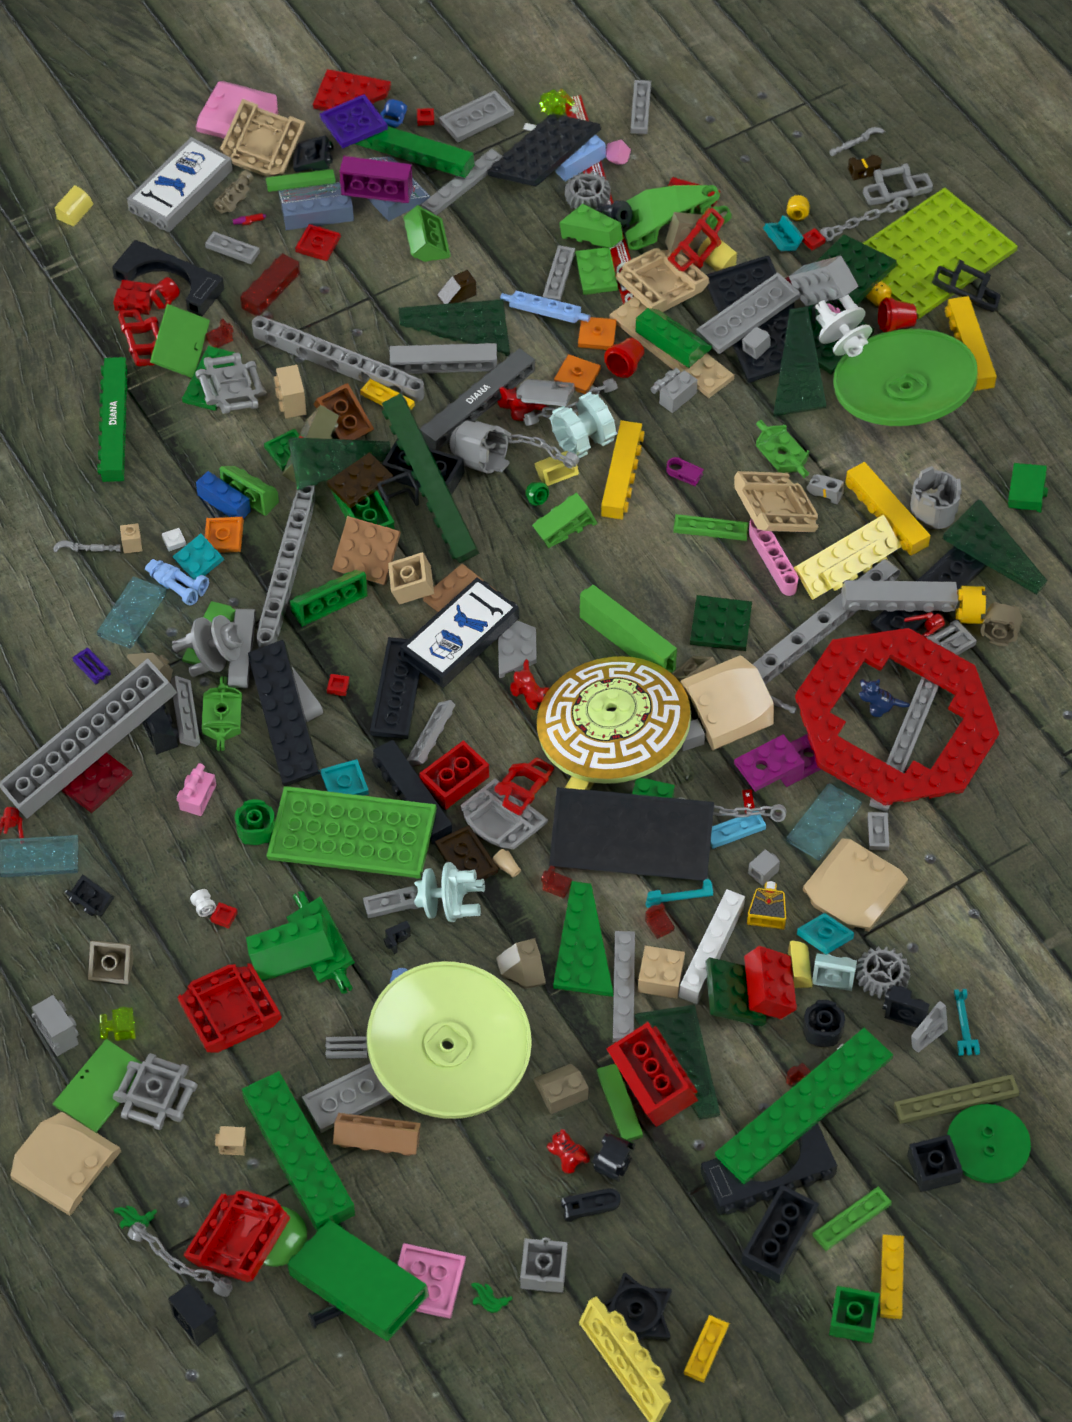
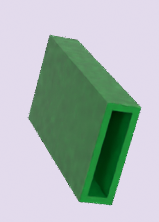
M331 1220L321 1225L316 1234L304 1243L302 1249L296 1255H293L287 1264L291 1277L386 1342L391 1339L429 1296L427 1284Z

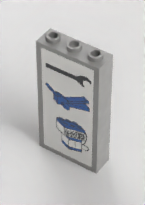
M191 137L127 198L128 209L132 214H136L145 221L153 223L158 228L170 232L233 170L232 160L230 157Z

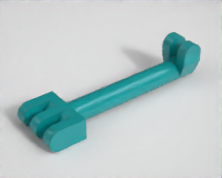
M705 879L702 889L668 894H661L660 890L650 891L647 894L645 905L647 908L660 907L661 902L713 896L711 880Z
M954 989V998L957 1003L963 1041L957 1042L959 1056H964L963 1048H966L967 1055H972L971 1048H974L975 1055H980L978 1040H971L964 1001L967 999V989H962L960 992L959 989Z

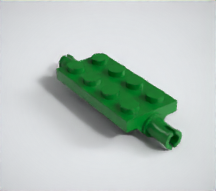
M298 891L300 897L295 893L293 898L299 910L286 918L291 923L321 913L328 920L335 958L311 965V968L320 983L327 979H333L336 981L342 994L348 993L346 988L351 991L353 987L346 976V971L355 961L324 900L318 897L309 903L305 892Z

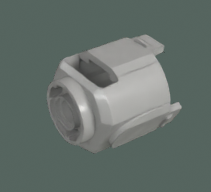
M466 420L453 431L450 439V449L454 456L464 459L465 467L485 473L503 472L510 464L505 459L508 448L507 436L510 437L511 433L501 427L498 428L482 422Z
M932 466L920 471L919 477L913 484L910 513L927 528L942 529L951 525L954 522L955 513L958 512L960 494L962 493L960 479H956L944 471H934ZM931 488L932 490L937 489V492L933 494H928L925 491Z

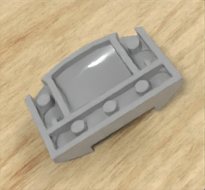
M527 379L519 386L516 396L522 402L567 406L575 392L574 383Z
M493 779L461 804V810L468 825L480 837L498 847L514 850L547 824L548 819L530 805L527 806L520 816L504 808L502 803L506 795H499L494 791V787L499 781ZM511 795L508 799L510 802L518 806H522L524 804V802L516 799Z

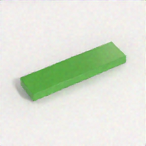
M333 169L266 178L268 192L336 183Z
M676 514L673 533L747 541L749 522Z
M612 1064L598 1068L597 1074L620 1136L628 1141L643 1138L642 1130L617 1065Z
M877 1187L813 1232L812 1236L825 1251H828L888 1208L892 1202Z

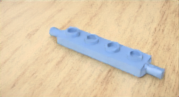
M515 291L513 295L502 293L500 296V300L509 302V307L572 323L578 320L587 322L590 320V315L581 313L580 306Z

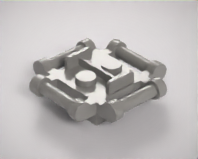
M233 353L231 356L204 358L206 370H197L195 374L202 385L207 405L216 404L217 407L221 408L223 414L233 410L258 408L256 398L266 395L267 392L265 387H262L256 371L255 361L242 364L240 353ZM234 363V366L216 369L213 367V365ZM248 372H250L251 378H252L253 383H254V386H255V388H256L255 390H252V389H251V384H252V383H251V380H250V377H249Z
M149 1053L146 1061H143L142 1064L129 1061L127 1065L128 1070L118 1091H115L112 1097L117 1102L125 1103L121 1118H131L152 1125L157 1130L162 1129L166 1117L176 1122H181L189 1098L198 1086L195 1082L184 1078L188 1073L189 1066L185 1064L178 1065L157 1058L152 1053ZM137 1073L128 1094H126V1091L134 1077V1074ZM183 1087L185 1090L176 1109H171L178 1095L179 1088ZM136 1106L157 1113L158 1116L154 1118L134 1111L132 1108Z

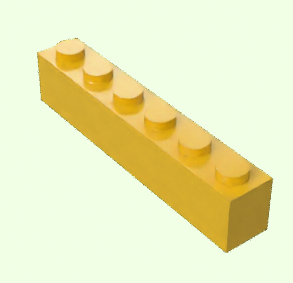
M969 296L948 299L945 315L950 319L949 325L950 329L954 331V338L964 343L971 350L977 362L978 380L974 391L995 388L997 376Z
M620 421L601 505L602 517L623 520L624 513H628L629 502H627V498L631 499L632 488L630 485L634 484L635 473L633 471L638 468L639 459L636 458L641 454L642 445L639 444L644 441L645 431H642V423Z
M865 462L847 471L845 480L847 487L854 491L859 501H862L867 506L871 514H874L877 518L882 515L885 516L904 551H907L912 556L929 546L930 534Z

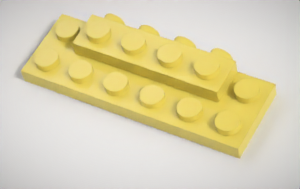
M882 515L793 568L813 600L832 588L834 591L843 587L842 582L845 580H855L859 577L857 573L861 571L863 573L868 572L873 568L872 565L877 562L878 564L882 560L887 559L886 556L902 546L887 519Z
M597 1297L590 1299L579 1324L649 1422H660L671 1402L668 1393L662 1388L665 1378L661 1369L652 1362L649 1352L642 1348L636 1334L630 1331L621 1314L617 1313L616 1310L608 1313L606 1306Z

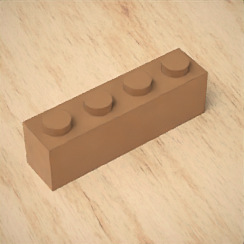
M338 1113L334 1126L333 1144L343 1148L351 1146L359 1147L361 1150L375 1149L383 1153L398 1152L405 1156L416 1155L419 1147L421 1123Z

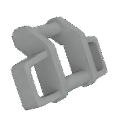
M905 163L900 167L882 171L880 169L875 170L876 184L865 186L863 194L869 205L889 203L896 197H916L931 192L933 184L927 173L911 176L909 165ZM902 173L908 190L889 194L883 182V177ZM925 181L927 186L917 189L914 182ZM878 190L881 196L872 198L869 192Z

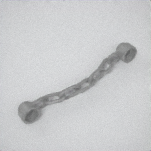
M896 197L892 203L887 205V208L870 210L860 218L853 217L847 220L845 225L824 227L820 230V233L826 238V241H831L835 236L841 234L844 229H852L858 226L860 221L876 219L881 213L887 211L893 213L905 210L908 207V201L905 197ZM872 212H875V214H877L876 216L869 218V215H867ZM854 220V223L856 224L850 226L851 224L849 222Z
M611 378L603 381V386L598 388L592 387L589 392L594 391L599 395V391L603 389L607 393L616 390L618 386L616 381ZM574 402L570 405H567L566 408H570L576 405V403L578 402ZM545 407L539 413L535 414L532 411L524 414L526 426L539 422L538 417L541 415L551 417L552 415L546 414V410H555L556 408Z
M521 434L507 436L508 443L524 442L537 447H543L554 460L562 461L570 469L576 467L580 461L576 454L568 452L564 456L556 447H551L546 444L544 439L539 437H528ZM518 437L519 440H512L511 438ZM534 439L541 441L540 445L535 443ZM553 449H555V451L557 452L555 456L552 454L554 451Z
M776 804L773 807L762 806L753 809L747 807L724 809L721 806L714 805V808L721 810H719V813L713 812V815L716 816L727 815L735 817H749L761 814L763 816H770L776 822H781L786 817V808L781 804ZM765 809H771V812L765 813ZM737 810H747V814H738Z
M136 1222L130 1227L128 1236L135 1241L141 1242L144 1239L148 1241L155 1254L162 1257L171 1269L179 1274L185 1273L193 1276L197 1281H210L215 1284L213 1288L215 1293L225 1297L229 1296L232 1290V1281L225 1277L219 1279L208 1270H193L186 1267L184 1263L173 1258L164 1250L157 1237L147 1233L144 1224ZM157 1242L161 1249L157 1251L153 1243ZM176 1262L182 1267L179 1270L172 1266V1264ZM200 1273H207L206 1278H198Z

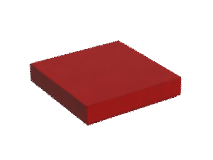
M308 224L295 247V252L328 261L341 238V234Z

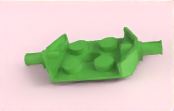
M763 420L758 421L756 426L760 428L762 433L756 440V447L779 473L789 474L795 471V473L799 472L803 478L807 477L809 472L803 466L809 457V450L805 452L786 431V425L769 427ZM778 451H785L786 454H779Z
M222 676L220 677V685L218 687L210 688L203 694L202 734L217 740L216 749L220 751V745L221 751L225 750V740L241 734L242 693L236 688L228 687V678L225 676L224 683ZM224 707L226 711L218 712L217 709Z

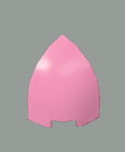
M622 139L607 144L606 157L614 164H625L629 159L631 149Z

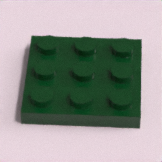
M696 595L690 645L746 651L752 601Z
M709 957L705 962L710 1015L761 1027L765 1025L766 1015L752 1011L749 1008L745 966Z

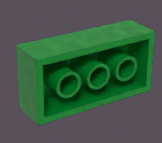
M331 490L346 519L349 516L395 530L394 521L378 491L350 509Z

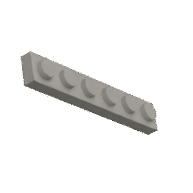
M490 149L474 162L475 165L466 178L456 176L421 204L422 208L438 215L487 176V170L503 156Z
M615 931L613 1042L619 1041L634 1031L635 931Z

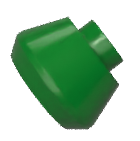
M543 482L530 483L525 491L529 503L533 506H539L546 502L549 496V487Z

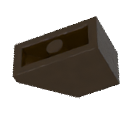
M468 270L458 273L450 278L437 294V297L445 308L476 295V280Z

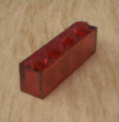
M282 253L241 294L242 309L255 316H260L300 275L299 262Z

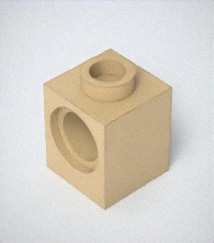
M139 524L121 525L120 531L124 554L141 552L142 543Z
M220 1126V1133L215 1136V1146H218L219 1153L245 1156L246 1128Z

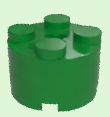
M258 799L248 800L236 810L235 824L241 842L250 845H261L271 841L275 826L274 811L264 801Z

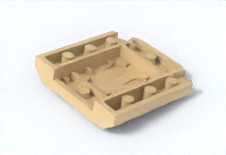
M242 99L221 145L220 152L230 157L233 165L260 175H284L305 127V122L291 116L288 119L258 108V104Z
M660 248L652 249L626 262L620 274H616V280L647 308L658 309L661 312L701 293L709 284V277L694 264H691L685 271H678L668 261V257L671 255L670 251H661ZM677 254L675 257V261L681 267L689 261L682 254Z
M738 471L734 476L735 489L757 529L764 531L815 532L818 528V524H816L818 514L803 487L799 483L794 484L791 482L788 473Z
M741 655L680 681L706 730L705 736L712 751L774 724V703L758 669Z
M841 839L803 886V891L809 896L814 908L822 913H826L845 927L850 929L858 927L864 928L865 931H870L908 883V878L900 869L853 840Z
M60 1112L41 1122L16 1152L10 1176L12 1180L70 1216L83 1200L82 1195L104 1167L111 1165L121 1152V1149L75 1119Z

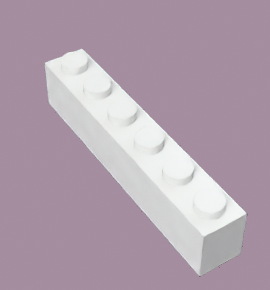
M728 889L726 890L680 984V998L698 1004L708 984L705 961L709 957L720 959L744 909L745 896Z

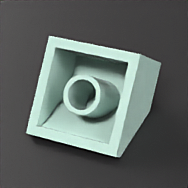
M817 953L812 984L852 991L857 960H852L849 957L840 958L830 954Z

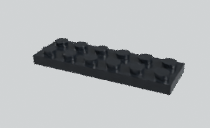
M388 637L370 735L400 739L409 738L421 672L401 658L400 646L408 639Z

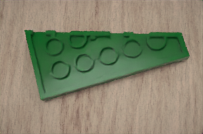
M572 881L553 988L613 997V988L592 884Z

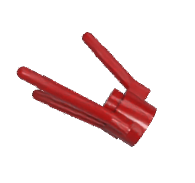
M932 612L904 619L905 622L927 619L925 622L927 631L922 634L924 637L930 636L945 625L943 617L940 614L933 615Z
M7 807L4 809L3 817H1L0 834L3 827V833L7 834L9 827H15L17 824L20 844L24 845L23 818L19 817L20 811L15 807Z

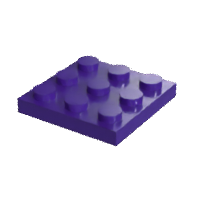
M365 94L319 113L320 119L342 148L388 129L387 123Z

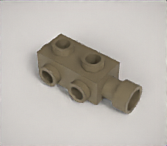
M247 170L242 171L239 178L226 187L225 191L213 202L215 209L221 214L232 212L237 207L236 204L246 198V193L250 190L247 185L254 180L253 175Z

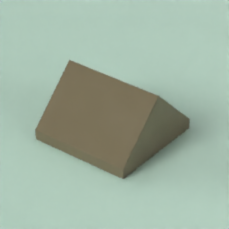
M91 940L88 980L128 984L134 961L131 944Z

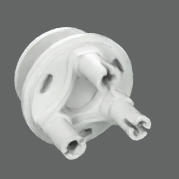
M848 294L843 298H839L846 309L841 313L832 312L825 300L820 301L819 305L815 306L820 313L816 320L823 327L819 335L820 342L827 344L840 339L833 348L835 355L840 356L846 353L849 357L859 355L862 352L863 346L868 344L867 338L872 333L870 325L857 327L865 316V310L858 307Z

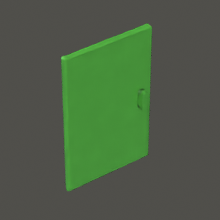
M167 304L150 363L192 378L198 365L210 320Z
M105 1039L53 1102V1105L97 1133L120 1104V1102L115 1101L112 1097L115 1091H118L128 1070L127 1065L129 1061L140 1064L142 1062L108 1039ZM137 1073L134 1074V1077L126 1091V1094H128Z

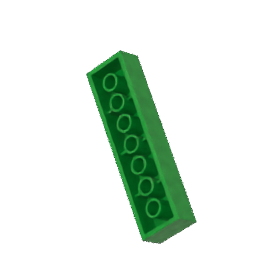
M278 1071L242 1088L245 1104L316 1232L328 1220L339 1224L355 1216L354 1203L281 1073Z

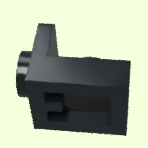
M404 921L385 930L384 944L388 950H392L393 954L398 953L396 942H403L411 936L409 923Z

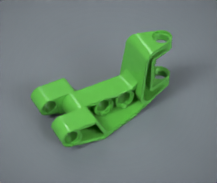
M675 185L647 189L626 201L632 208V218L629 224L639 222L626 232L628 247L632 250H638L656 243L659 229L671 223L674 212L703 215L708 208H714L719 214L727 212L723 217V225L731 219L732 214L727 206L711 207V204L720 197V193L714 185ZM715 191L713 196L708 197L710 192ZM711 213L706 219V223L714 230L718 220Z

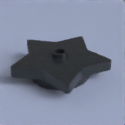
M623 1273L616 1294L603 1303L607 1308V1312L611 1313L616 1310L617 1313L621 1314L627 1327L636 1334L638 1341L642 1339L670 1340V1333L663 1313L672 1295V1289L649 1288L638 1283L627 1273Z

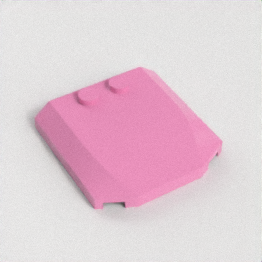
M220 81L217 83L198 117L196 130L197 132L225 139L242 99L258 104V108L278 114L276 95Z

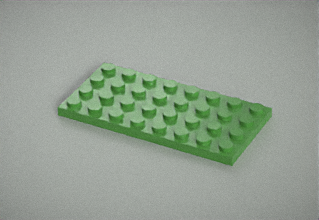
M284 786L267 858L268 860L421 879L437 806L436 804Z

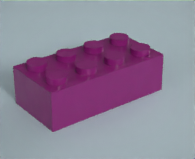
M343 156L339 170L341 195L409 204L413 190L412 164Z

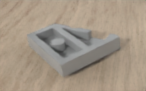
M941 1001L936 1004L911 1035L912 1048L917 1053L948 1030L946 1005Z

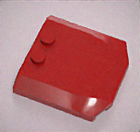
M251 963L247 964L246 967H236V964L220 968L192 981L188 985V990L182 996L181 994L178 996L182 1009L207 1052L218 1053L274 1027L281 1019L280 1011Z
M244 1190L236 1191L235 1195L227 1196L226 1193L221 1194L184 1253V1257L198 1267L245 1282L253 1281L289 1222L290 1217L275 1199Z

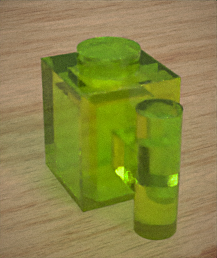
M553 89L540 96V108L547 115L552 113L562 115L565 113V103H568L570 106H573L575 103L564 89H560L558 92Z
M120 1007L112 1010L113 1020L107 1021L106 1014L99 1015L100 1039H108V1032L110 1031L114 1032L116 1041L136 1039L135 1017L132 1007Z

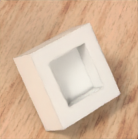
M180 528L162 533V538L168 551L186 546V541Z

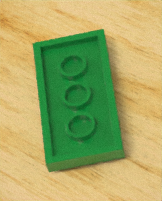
M208 346L196 371L200 369L206 370L204 365V358L231 356L235 352ZM234 363L213 365L214 369L234 366ZM194 373L182 397L183 403L216 411L218 408L216 404H206V396L202 385Z

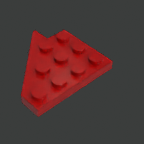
M327 69L313 102V109L326 111L364 94L373 104L387 98L391 88V81Z

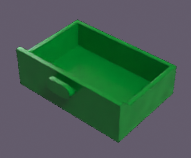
M1014 463L1008 508L1036 510L1041 513L1043 498L1048 495V488L1045 487L1047 466Z

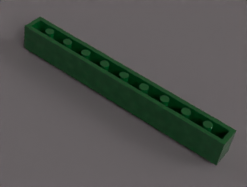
M400 393L383 402L384 410H382L385 419H389L391 422L389 428L393 435H397L399 440L396 442L400 450H404L406 453L404 459L407 465H411L414 470L411 474L415 481H419L421 485L419 487L420 493L428 499L426 505L431 513L434 512L436 516L433 520L438 529L441 527L443 531L441 534L445 544L449 543L451 549L448 551L452 559H457L459 563H462L480 554L406 399Z

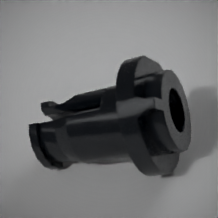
M617 200L612 205H603V203L598 205L596 211L620 222L621 228L629 227L632 218V208L628 202Z

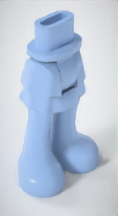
M152 559L145 567V570L159 584L163 585L166 589L170 588L182 597V601L190 606L197 602L198 595H204L209 585V578L204 575L198 576L196 580L192 579L180 571L179 568L164 563L162 560ZM177 580L189 588H184L183 586L177 583Z

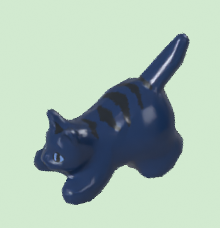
M864 679L860 680L862 691L859 692V695L863 701L870 702L869 706L872 716L882 717L893 706L910 707V703L893 698L888 691L879 687L880 679L866 682Z

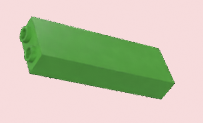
M591 585L588 589L586 588L581 592V619L629 656L651 661L665 668L670 673L676 670L677 648L595 585Z

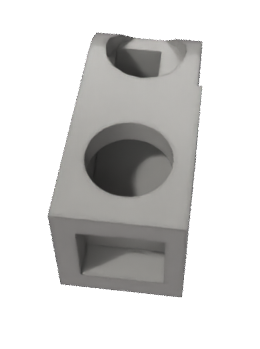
M815 474L807 485V491L814 496L831 499V503L838 505L844 494V484L841 480Z

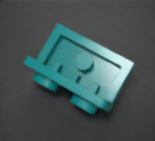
M786 215L781 217L779 223H766L763 227L768 237L772 239L780 251H796L803 239L801 233Z

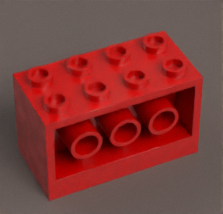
M649 1022L606 1048L647 1116L656 1127L698 1101L695 1093L698 1091L656 1026L652 1028Z

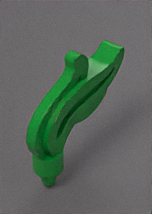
M129 1205L126 1206L127 1209L117 1207L113 1210L115 1214H119L124 1219L120 1222L121 1229L131 1227L136 1222L144 1224L147 1228L149 1222L157 1213V1210L154 1209L152 1212L148 1211L145 1215L140 1216L136 1209Z
M479 1283L471 1284L472 1288L479 1295L474 1298L473 1305L480 1304L488 1312L496 1313L500 1311L503 1306L508 1305V1302L513 1299L512 1296L507 1298L504 1296L500 1299L495 1298L493 1290L488 1284H484L486 1289Z

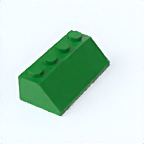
M647 308L636 317L635 332L687 368L694 365L712 349L710 344L658 309Z
M354 570L345 573L335 580H330L326 584L313 588L309 592L290 600L291 612L301 627L367 597L365 572Z
M321 913L246 937L249 957L262 982L335 958L330 925Z

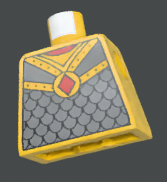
M768 881L765 883L764 889H756L748 911L747 925L785 930V894L783 891L776 890L777 884L775 882Z

